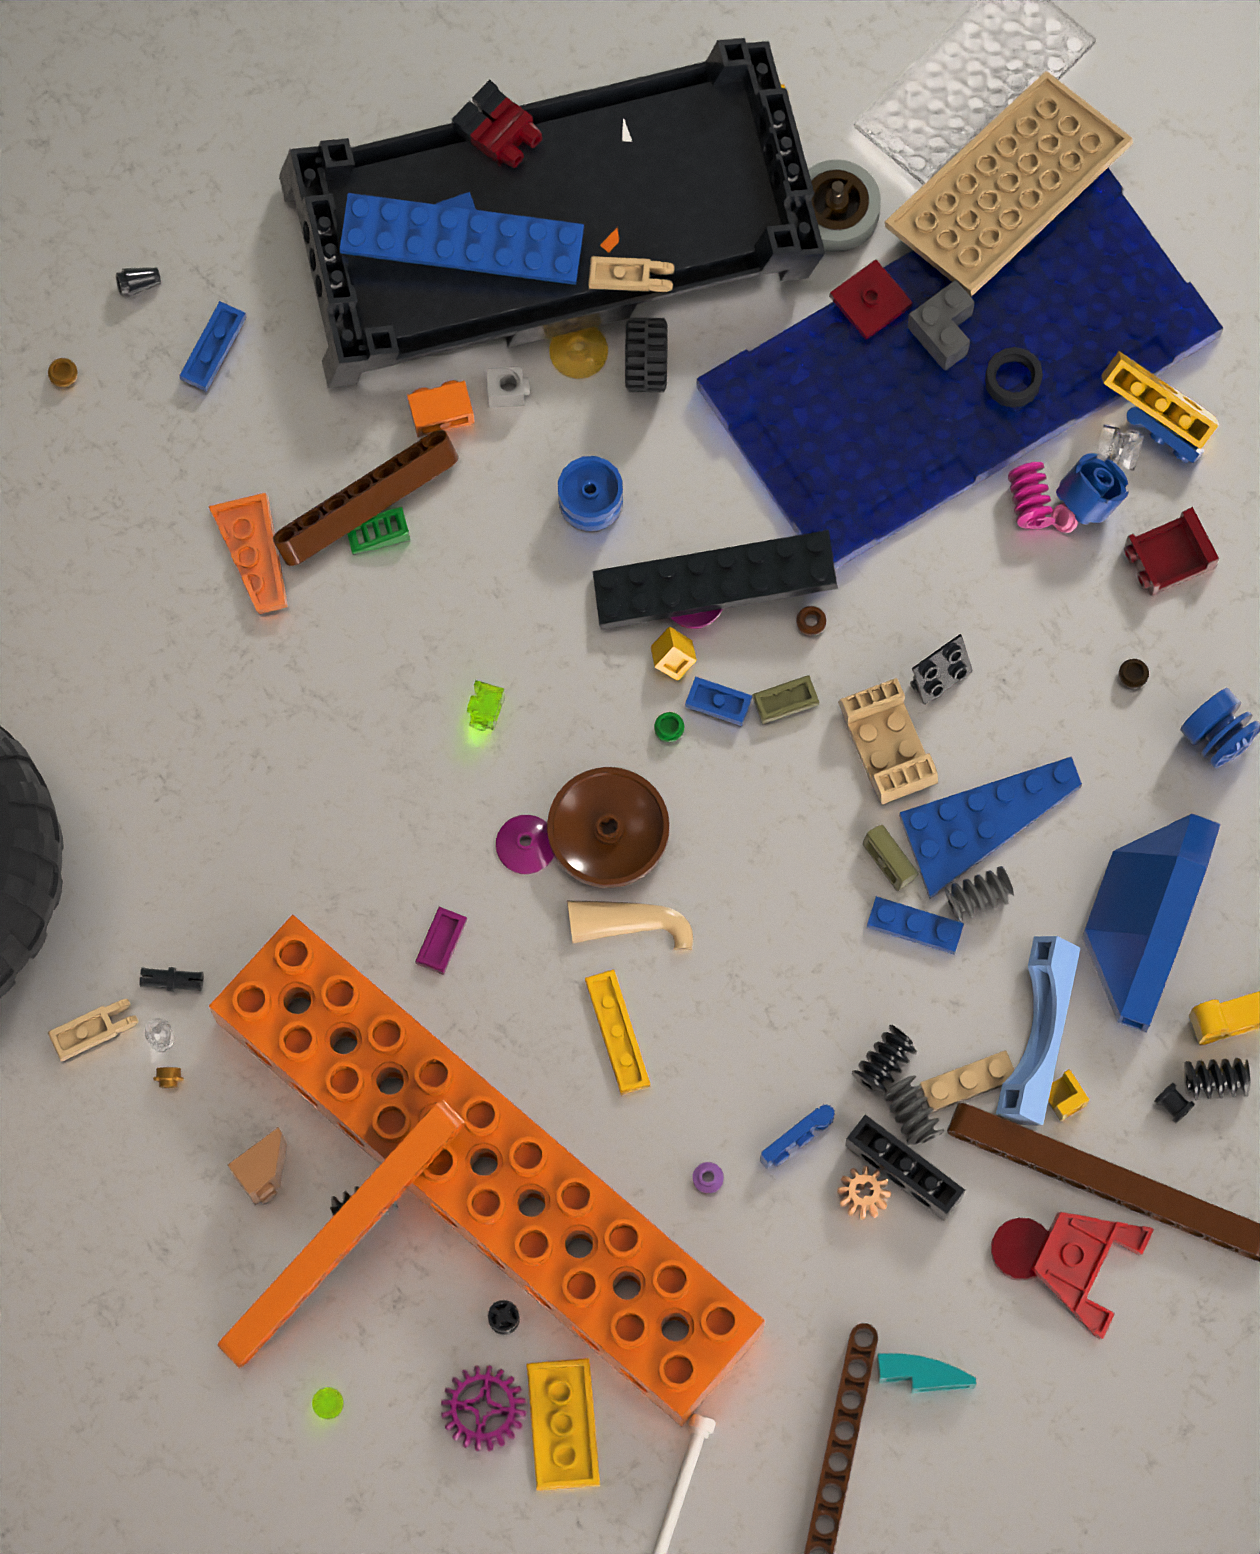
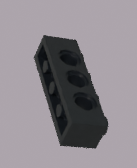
M866 1114L846 1138L845 1146L875 1169H878L880 1173L944 1221L965 1194L966 1190Z

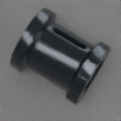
M1172 1082L1154 1100V1103L1156 1105L1161 1104L1173 1116L1172 1121L1176 1124L1195 1106V1103L1187 1101L1177 1091V1085Z

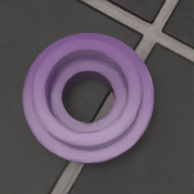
M704 1162L695 1168L692 1178L693 1184L702 1193H714L723 1184V1172L715 1163ZM706 1172L712 1173L714 1175L713 1181L705 1182L702 1179L703 1174Z

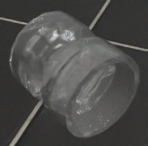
M1104 424L1096 454L1099 455L1096 458L1102 461L1108 458L1111 461L1117 462L1120 468L1134 471L1144 434L1131 430L1121 433L1119 427Z

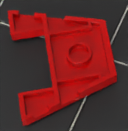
M1058 1212L1033 1262L1031 1270L1096 1338L1103 1339L1115 1313L1087 1298L1113 1242L1137 1255H1142L1154 1229L1146 1226H1136L1123 1222H1113Z

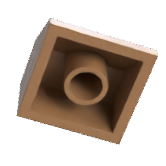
M276 1128L228 1164L233 1177L255 1206L260 1202L266 1204L278 1194L276 1190L281 1187L287 1142L279 1128Z

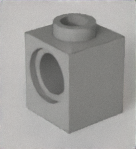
M522 367L487 369L489 407L525 405L524 395H530L529 377H523ZM506 383H512L516 386L511 391H505L501 388Z

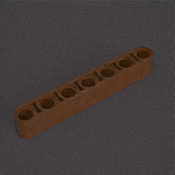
M438 430L428 434L278 530L273 536V542L288 566L302 563L456 464L459 456L447 432Z

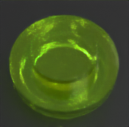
M325 1387L315 1393L312 1407L320 1418L333 1419L342 1412L344 1400L338 1390Z

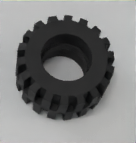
M628 318L625 332V386L628 392L665 391L667 387L668 324L665 318Z

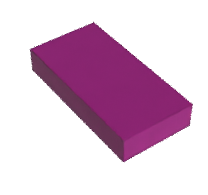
M439 906L415 963L444 975L468 920L467 917Z

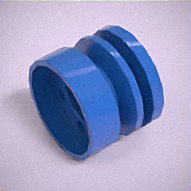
M1229 688L1219 691L1201 705L1185 721L1180 729L1193 745L1199 744L1206 739L1209 741L1201 754L1204 757H1208L1215 753L1209 763L1216 769L1242 754L1253 743L1254 738L1260 732L1259 721H1254L1247 725L1253 716L1250 712L1247 711L1238 717L1234 715L1241 706V701Z

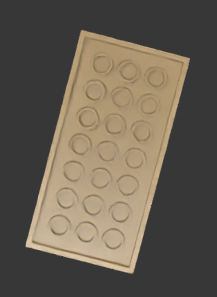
M1045 71L885 221V228L952 282L956 280L972 297L1133 144V138L1049 72Z

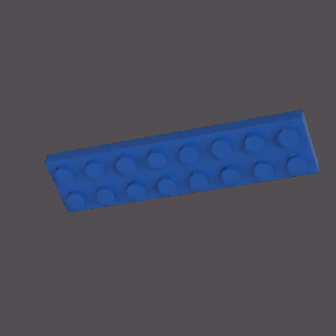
M348 193L340 253L576 285L584 224Z

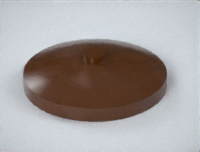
M617 767L595 768L575 776L557 793L548 814V840L557 862L573 878L595 887H622L642 879L661 860L669 839V815L660 793L642 776L630 770Z

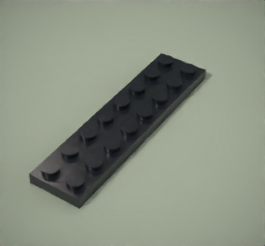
M829 530L593 571L598 620L601 630L838 589Z

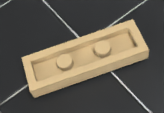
M1005 1050L920 1082L919 1085L922 1086L923 1096L928 1098L926 1100L928 1108L933 1107L934 1110L931 1113L1002 1087V1084L1014 1072V1068Z

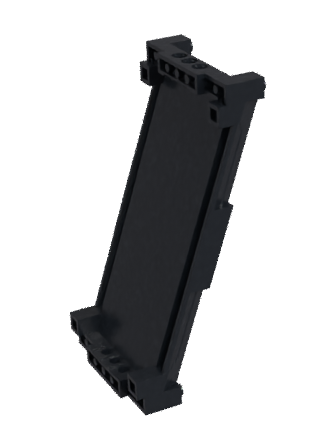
M745 38L717 40L705 62L520 105L524 111L532 116L534 125L542 134V140L534 148H531L525 142H522L517 147L523 152L524 158L516 168H512L504 162L499 166L492 158L457 134L453 123L354 147L350 146L349 138L323 140L315 147L289 149L279 178L285 202L295 201L328 342L327 351L322 359L327 387L356 385L363 372L505 337L507 347L510 348L625 320L631 316L638 304L745 278L778 272L781 282L808 279L825 255V249L811 201L815 193L787 88H781L769 41L746 43ZM623 118L632 141H622ZM470 192L476 210L584 224L577 283L574 285L341 254L340 244L348 193L436 204ZM617 228L619 242L608 253L600 245ZM591 257L638 258L671 263L674 265L673 273L659 275L650 272V279L670 280L673 283L672 291L589 289Z

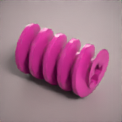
M1042 462L1020 465L1008 474L1009 482H1011L1010 490L1014 494L1012 500L1016 505L1014 511L1018 516L1016 519L1017 525L1024 529L1045 528L1055 521L1054 518L1046 517L1053 512V508L1043 506L1049 503L1051 498L1048 495H1041L1049 490L1048 485L1039 484L1047 479L1046 474L1037 473L1044 468Z

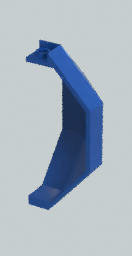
M1190 814L1112 852L1082 937L1117 1022L1147 1033L1205 876L1221 825L1220 823Z

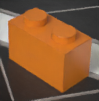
M451 380L443 383L441 387L433 389L423 387L407 395L417 438L426 436L434 431H446L475 423L465 381Z

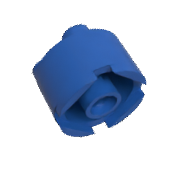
M1088 453L1082 456L1063 477L1056 490L1058 498L1064 501L1066 506L1074 513L1076 520L1084 525H1088L1090 522L1100 523L1105 521L1129 493V491L1126 492L1128 480L1121 468L1108 458L1105 461L1096 458L1099 454Z

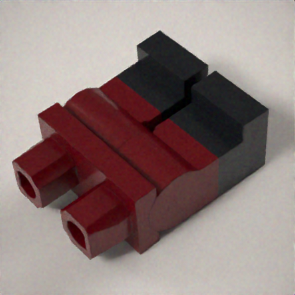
M489 79L472 97L473 103L468 101L451 119L454 130L485 155L492 158L499 166L504 162L512 168H516L524 158L523 152L517 147L522 142H525L531 148L536 147L542 140V134L534 125L532 116L505 96L498 86Z

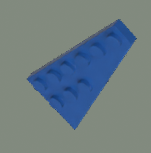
M1072 756L900 812L899 817L929 899L949 883L958 879L961 874L972 866L977 865L1012 839L1014 835L1026 826L1028 827L1035 822L1038 817L1081 788L1082 783Z

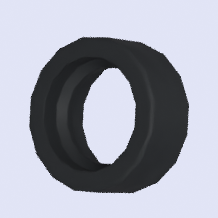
M1018 347L1004 348L995 353L988 362L985 375L986 390L991 398L1000 405L1011 408L1024 406L1033 401L1039 393L1043 376L1041 364L1036 356L1026 349ZM1015 362L1028 368L1031 374V382L1027 389L1014 393L1001 388L996 380V373L1001 365Z

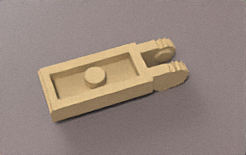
M592 256L590 261L589 289L672 291L673 283L670 280L650 279V272L659 275H669L674 272V265L668 262L650 261V259Z
M123 999L106 1007L101 1006L47 1032L61 1062L117 1036V1033L124 1032L137 1025L139 1021L135 1015L128 1016L112 1024L109 1016L127 1010L131 1005L129 1000Z

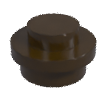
M1129 659L1120 666L1119 679L1124 686L1137 689L1146 684L1149 678V669L1143 661Z

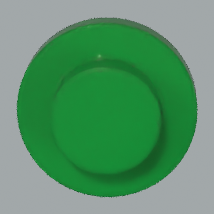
M663 713L655 721V734L664 742L677 741L684 733V721L676 713Z

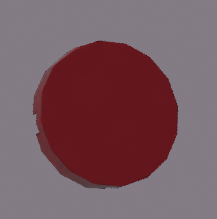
M1018 1217L1006 1221L997 1229L991 1241V1255L994 1265L1003 1275L1013 1280L1022 1281L1037 1278L1038 1276L1031 1270V1267L1048 1231L1042 1224L1031 1218Z

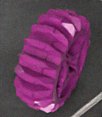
M478 1365L474 1366L475 1376L473 1377L469 1376L466 1369L463 1370L462 1375L465 1381L462 1383L458 1378L453 1377L452 1383L457 1389L453 1390L446 1387L444 1390L452 1399L441 1400L443 1407L450 1408V1410L441 1413L442 1419L452 1418V1421L445 1425V1429L451 1431L457 1428L452 1436L453 1440L457 1441L464 1435L463 1447L468 1448L473 1440L475 1441L474 1447L477 1452L481 1450L482 1442H486L488 1451H493L492 1441L494 1440L498 1441L500 1447H504L505 1442L502 1436L506 1434L509 1439L513 1440L515 1434L510 1428L522 1429L523 1427L522 1423L515 1420V1418L526 1417V1411L517 1409L518 1406L526 1404L525 1398H515L516 1395L522 1392L521 1386H515L510 1389V1386L515 1381L514 1377L509 1376L505 1381H502L504 1370L499 1369L496 1376H492L493 1371L490 1365H487L485 1375H481ZM482 1384L480 1393L476 1398L465 1399V1401L460 1400L461 1396L469 1388ZM492 1385L500 1388L506 1394L510 1407L502 1406V1404L495 1403L491 1399ZM486 1394L488 1407L493 1409L490 1413L487 1412V1415L483 1416L481 1423L479 1410L475 1407L477 1404L480 1405L481 1401H484ZM457 1410L465 1411V1413H470L476 1417L475 1432L467 1429L460 1422ZM502 1416L507 1417L506 1421L498 1429L485 1433L490 1419L494 1417L502 1418Z

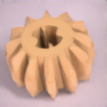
M863 1166L862 1175H859L857 1169L852 1168L850 1170L852 1179L848 1176H842L841 1182L846 1187H839L837 1190V1194L846 1196L840 1200V1206L845 1207L851 1204L848 1215L852 1216L856 1209L860 1210L859 1217L861 1220L865 1219L867 1210H869L873 1218L877 1217L878 1211L876 1207L885 1210L887 1203L883 1199L890 1198L891 1196L890 1191L882 1189L888 1185V1179L877 1181L880 1171L876 1169L872 1176L868 1175V1166ZM865 1187H868L870 1189L869 1195L872 1196L865 1195L863 1199L859 1198V1190L856 1189L863 1190Z

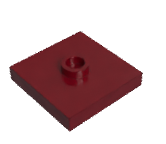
M877 259L829 294V297L865 340L913 306L910 298Z

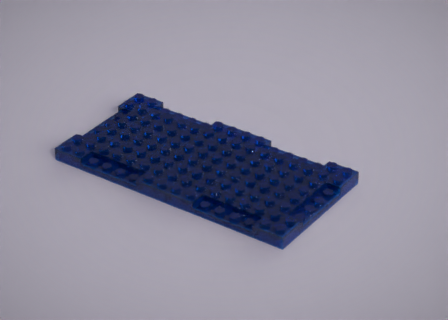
M1109 168L1098 176L971 297L975 301L972 316L958 325L970 340L968 354L946 371L943 370L908 329V320L911 312L951 284L952 281L912 250L883 268L910 298L913 306L867 340L864 339L838 306L831 302L751 351L745 349L697 378V389L795 533L802 535L829 530L835 570L1122 397L1105 385L1102 379V373L1118 351L1157 376L1221 337L1223 326L1192 283H1186L1123 195L1124 188ZM1018 347L1026 349L1036 356L1041 364L1043 376L1039 393L1033 401L1024 406L1011 408L1000 405L991 398L986 390L985 375L988 362L995 353L1004 348ZM1015 362L1005 363L997 370L996 380L998 385L1006 391L1021 392L1030 385L1031 374L1028 368L1022 364Z

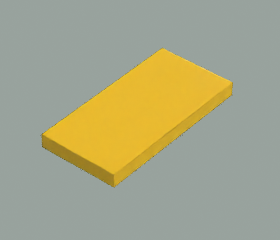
M590 1359L526 1363L537 1491L600 1486Z

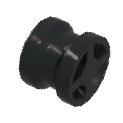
M499 1300L489 1308L488 1321L492 1330L501 1335H508L518 1328L520 1322L519 1311L512 1302Z

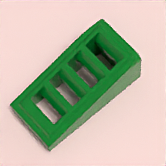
M402 507L377 514L347 533L353 555L410 541L409 530ZM396 521L399 530L393 532L391 522ZM385 524L386 535H381L379 525ZM373 527L376 536L373 540H370L368 528ZM362 530L364 543L359 544L356 531Z

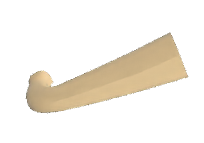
M567 900L572 944L604 937L664 929L673 936L675 943L673 950H692L693 932L691 925L680 912L674 909L641 903Z

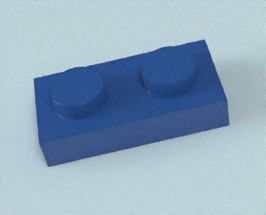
M695 676L685 707L743 726L752 701V695Z

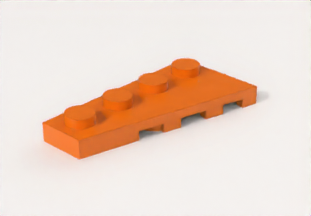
M261 493L208 506L228 546L230 555L240 572L242 581L256 611L262 614L287 608L288 603L279 553L273 542L275 530L268 495Z

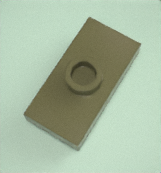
M809 675L752 694L762 724L819 705V699Z

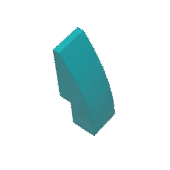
M878 1353L877 1355L879 1383L910 1381L911 1393L973 1389L976 1386V1378L938 1360L901 1353Z

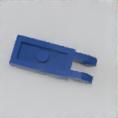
M823 1104V1106L815 1109L764 1149L760 1155V1162L767 1169L772 1164L778 1167L790 1157L788 1151L796 1145L802 1148L814 1138L813 1131H824L828 1128V1125L831 1126L835 1116L833 1107Z

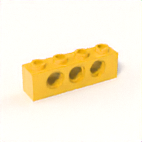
M1118 351L1102 373L1105 385L1199 449L1204 446L1219 426L1216 416L1120 351Z

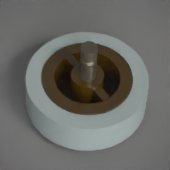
M827 160L810 167L808 171L815 193L811 201L824 249L827 251H845L864 243L872 235L879 221L881 195L875 179L863 167L846 160Z

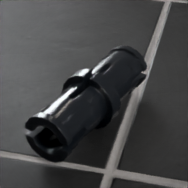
M142 967L140 975H142L140 977V987L167 988V991L174 992L175 989L198 991L203 989V984L196 982H204L203 972L177 971L175 967H169L168 970Z

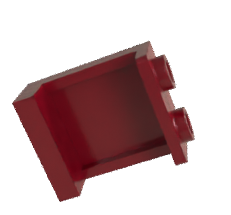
M1193 507L1182 511L1180 518L1136 537L1134 534L1128 535L1124 547L1127 560L1130 563L1134 562L1138 570L1137 578L1143 589L1147 588L1151 596L1215 569L1219 561V557Z

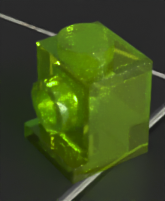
M475 680L474 691L477 696L472 695L470 697L467 712L470 713L469 726L480 731H486V728L494 730L505 700L504 688Z

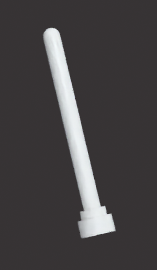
M692 1414L688 1426L691 1427L689 1433L692 1436L653 1554H666L703 1440L713 1433L716 1421L697 1414Z

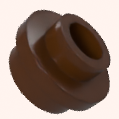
M816 606L804 607L797 615V627L805 635H818L826 626V615ZM814 618L817 623L814 626H809L806 620Z

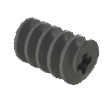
M1003 866L997 867L996 875L991 870L986 871L985 880L981 875H975L974 884L969 879L963 880L962 888L957 883H953L951 885V893L945 887L948 903L959 922L963 921L964 911L973 918L975 917V907H978L984 914L986 913V903H989L993 909H997V899L1000 898L1005 905H1008V895L1012 894L1014 896L1012 884Z
M916 1075L897 1082L883 1095L885 1101H893L889 1106L890 1112H899L895 1117V1122L905 1123L900 1129L901 1133L911 1134L906 1139L907 1145L926 1143L945 1131L944 1129L934 1130L933 1127L939 1122L938 1118L928 1119L927 1116L934 1109L933 1107H922L928 1099L927 1096H916L922 1089L921 1085L911 1086L910 1084L916 1078Z

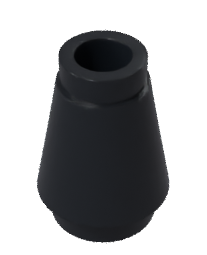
M157 267L122 268V272L116 273V282L121 296L128 295V297H131L161 284Z

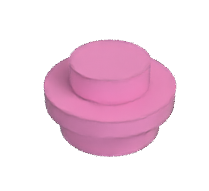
M1065 503L1053 509L1051 518H1054L1055 521L1052 525L1058 531L1069 533L1077 527L1078 521Z

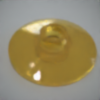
M596 327L555 336L550 343V359L554 367L561 374L574 379L588 378L598 373L605 365L608 357V344L604 335ZM576 343H581L584 345V348L582 350H575L573 346Z

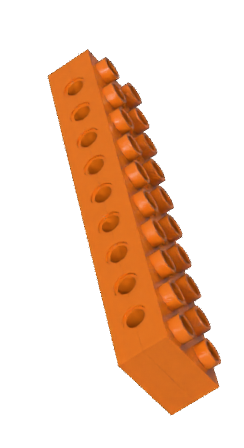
M293 914L209 1005L216 1023L380 1165L437 1103L444 1100L466 1124L407 1189L681 1427L764 1332L765 1320ZM303 998L311 1002L308 1010L304 1013L292 1014L288 1011L290 1002L295 999ZM341 1038H350L357 1041L355 1049L347 1054L335 1052L334 1045ZM387 1078H398L404 1082L401 1090L395 1094L390 1095L380 1091V1085ZM481 1158H490L498 1164L496 1170L487 1176L476 1174L472 1170L473 1165ZM530 1198L538 1199L544 1203L545 1208L538 1216L528 1217L519 1210L522 1202ZM575 1239L586 1240L593 1246L590 1254L583 1258H574L569 1255L566 1249L569 1243ZM622 1280H631L637 1283L641 1290L632 1299H621L614 1292L616 1284ZM670 1321H678L683 1323L689 1332L682 1340L670 1341L662 1334V1328Z

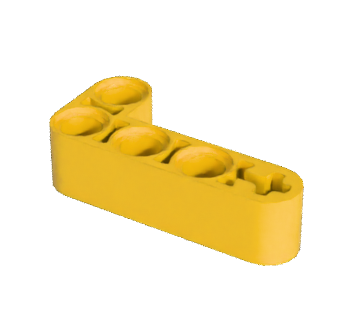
M1260 991L1219 1003L1218 999L1210 1000L1193 1007L1189 1018L1198 1044L1206 1045L1260 1028Z

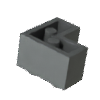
M956 280L911 312L908 320V329L944 371L966 356L970 345V340L958 325L972 316L975 301Z

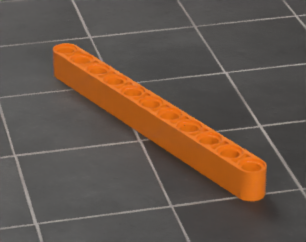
M444 1100L437 1103L219 1341L217 1346L238 1368L243 1367L253 1358L464 1127L466 1122Z

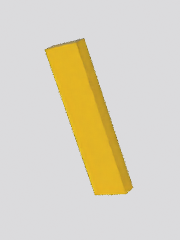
M612 969L586 977V986L620 1094L624 1095L651 1087L615 970Z

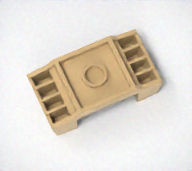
M897 678L838 701L848 731L881 805L938 784L936 767L930 753L926 754L904 705L905 695Z

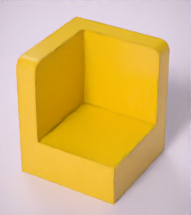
M670 626L651 645L654 666L677 681L697 661L693 641Z
M1070 1069L1065 1071L1061 1078L1052 1082L1048 1103L1060 1122L1088 1105L1089 1098Z

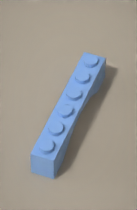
M1034 936L1028 962L1034 997L1031 1033L1020 1063L1011 1076L1002 1084L996 1114L1020 1125H1043L1080 954V947L1058 936Z

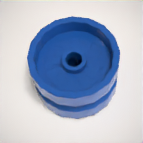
M583 456L571 461L562 470L558 479L559 509L564 519L577 529L599 531L609 527L619 517L623 508V481L618 469L613 464L597 456Z

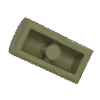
M879 825L867 832L863 840V846L897 891L911 883L919 875L884 825Z

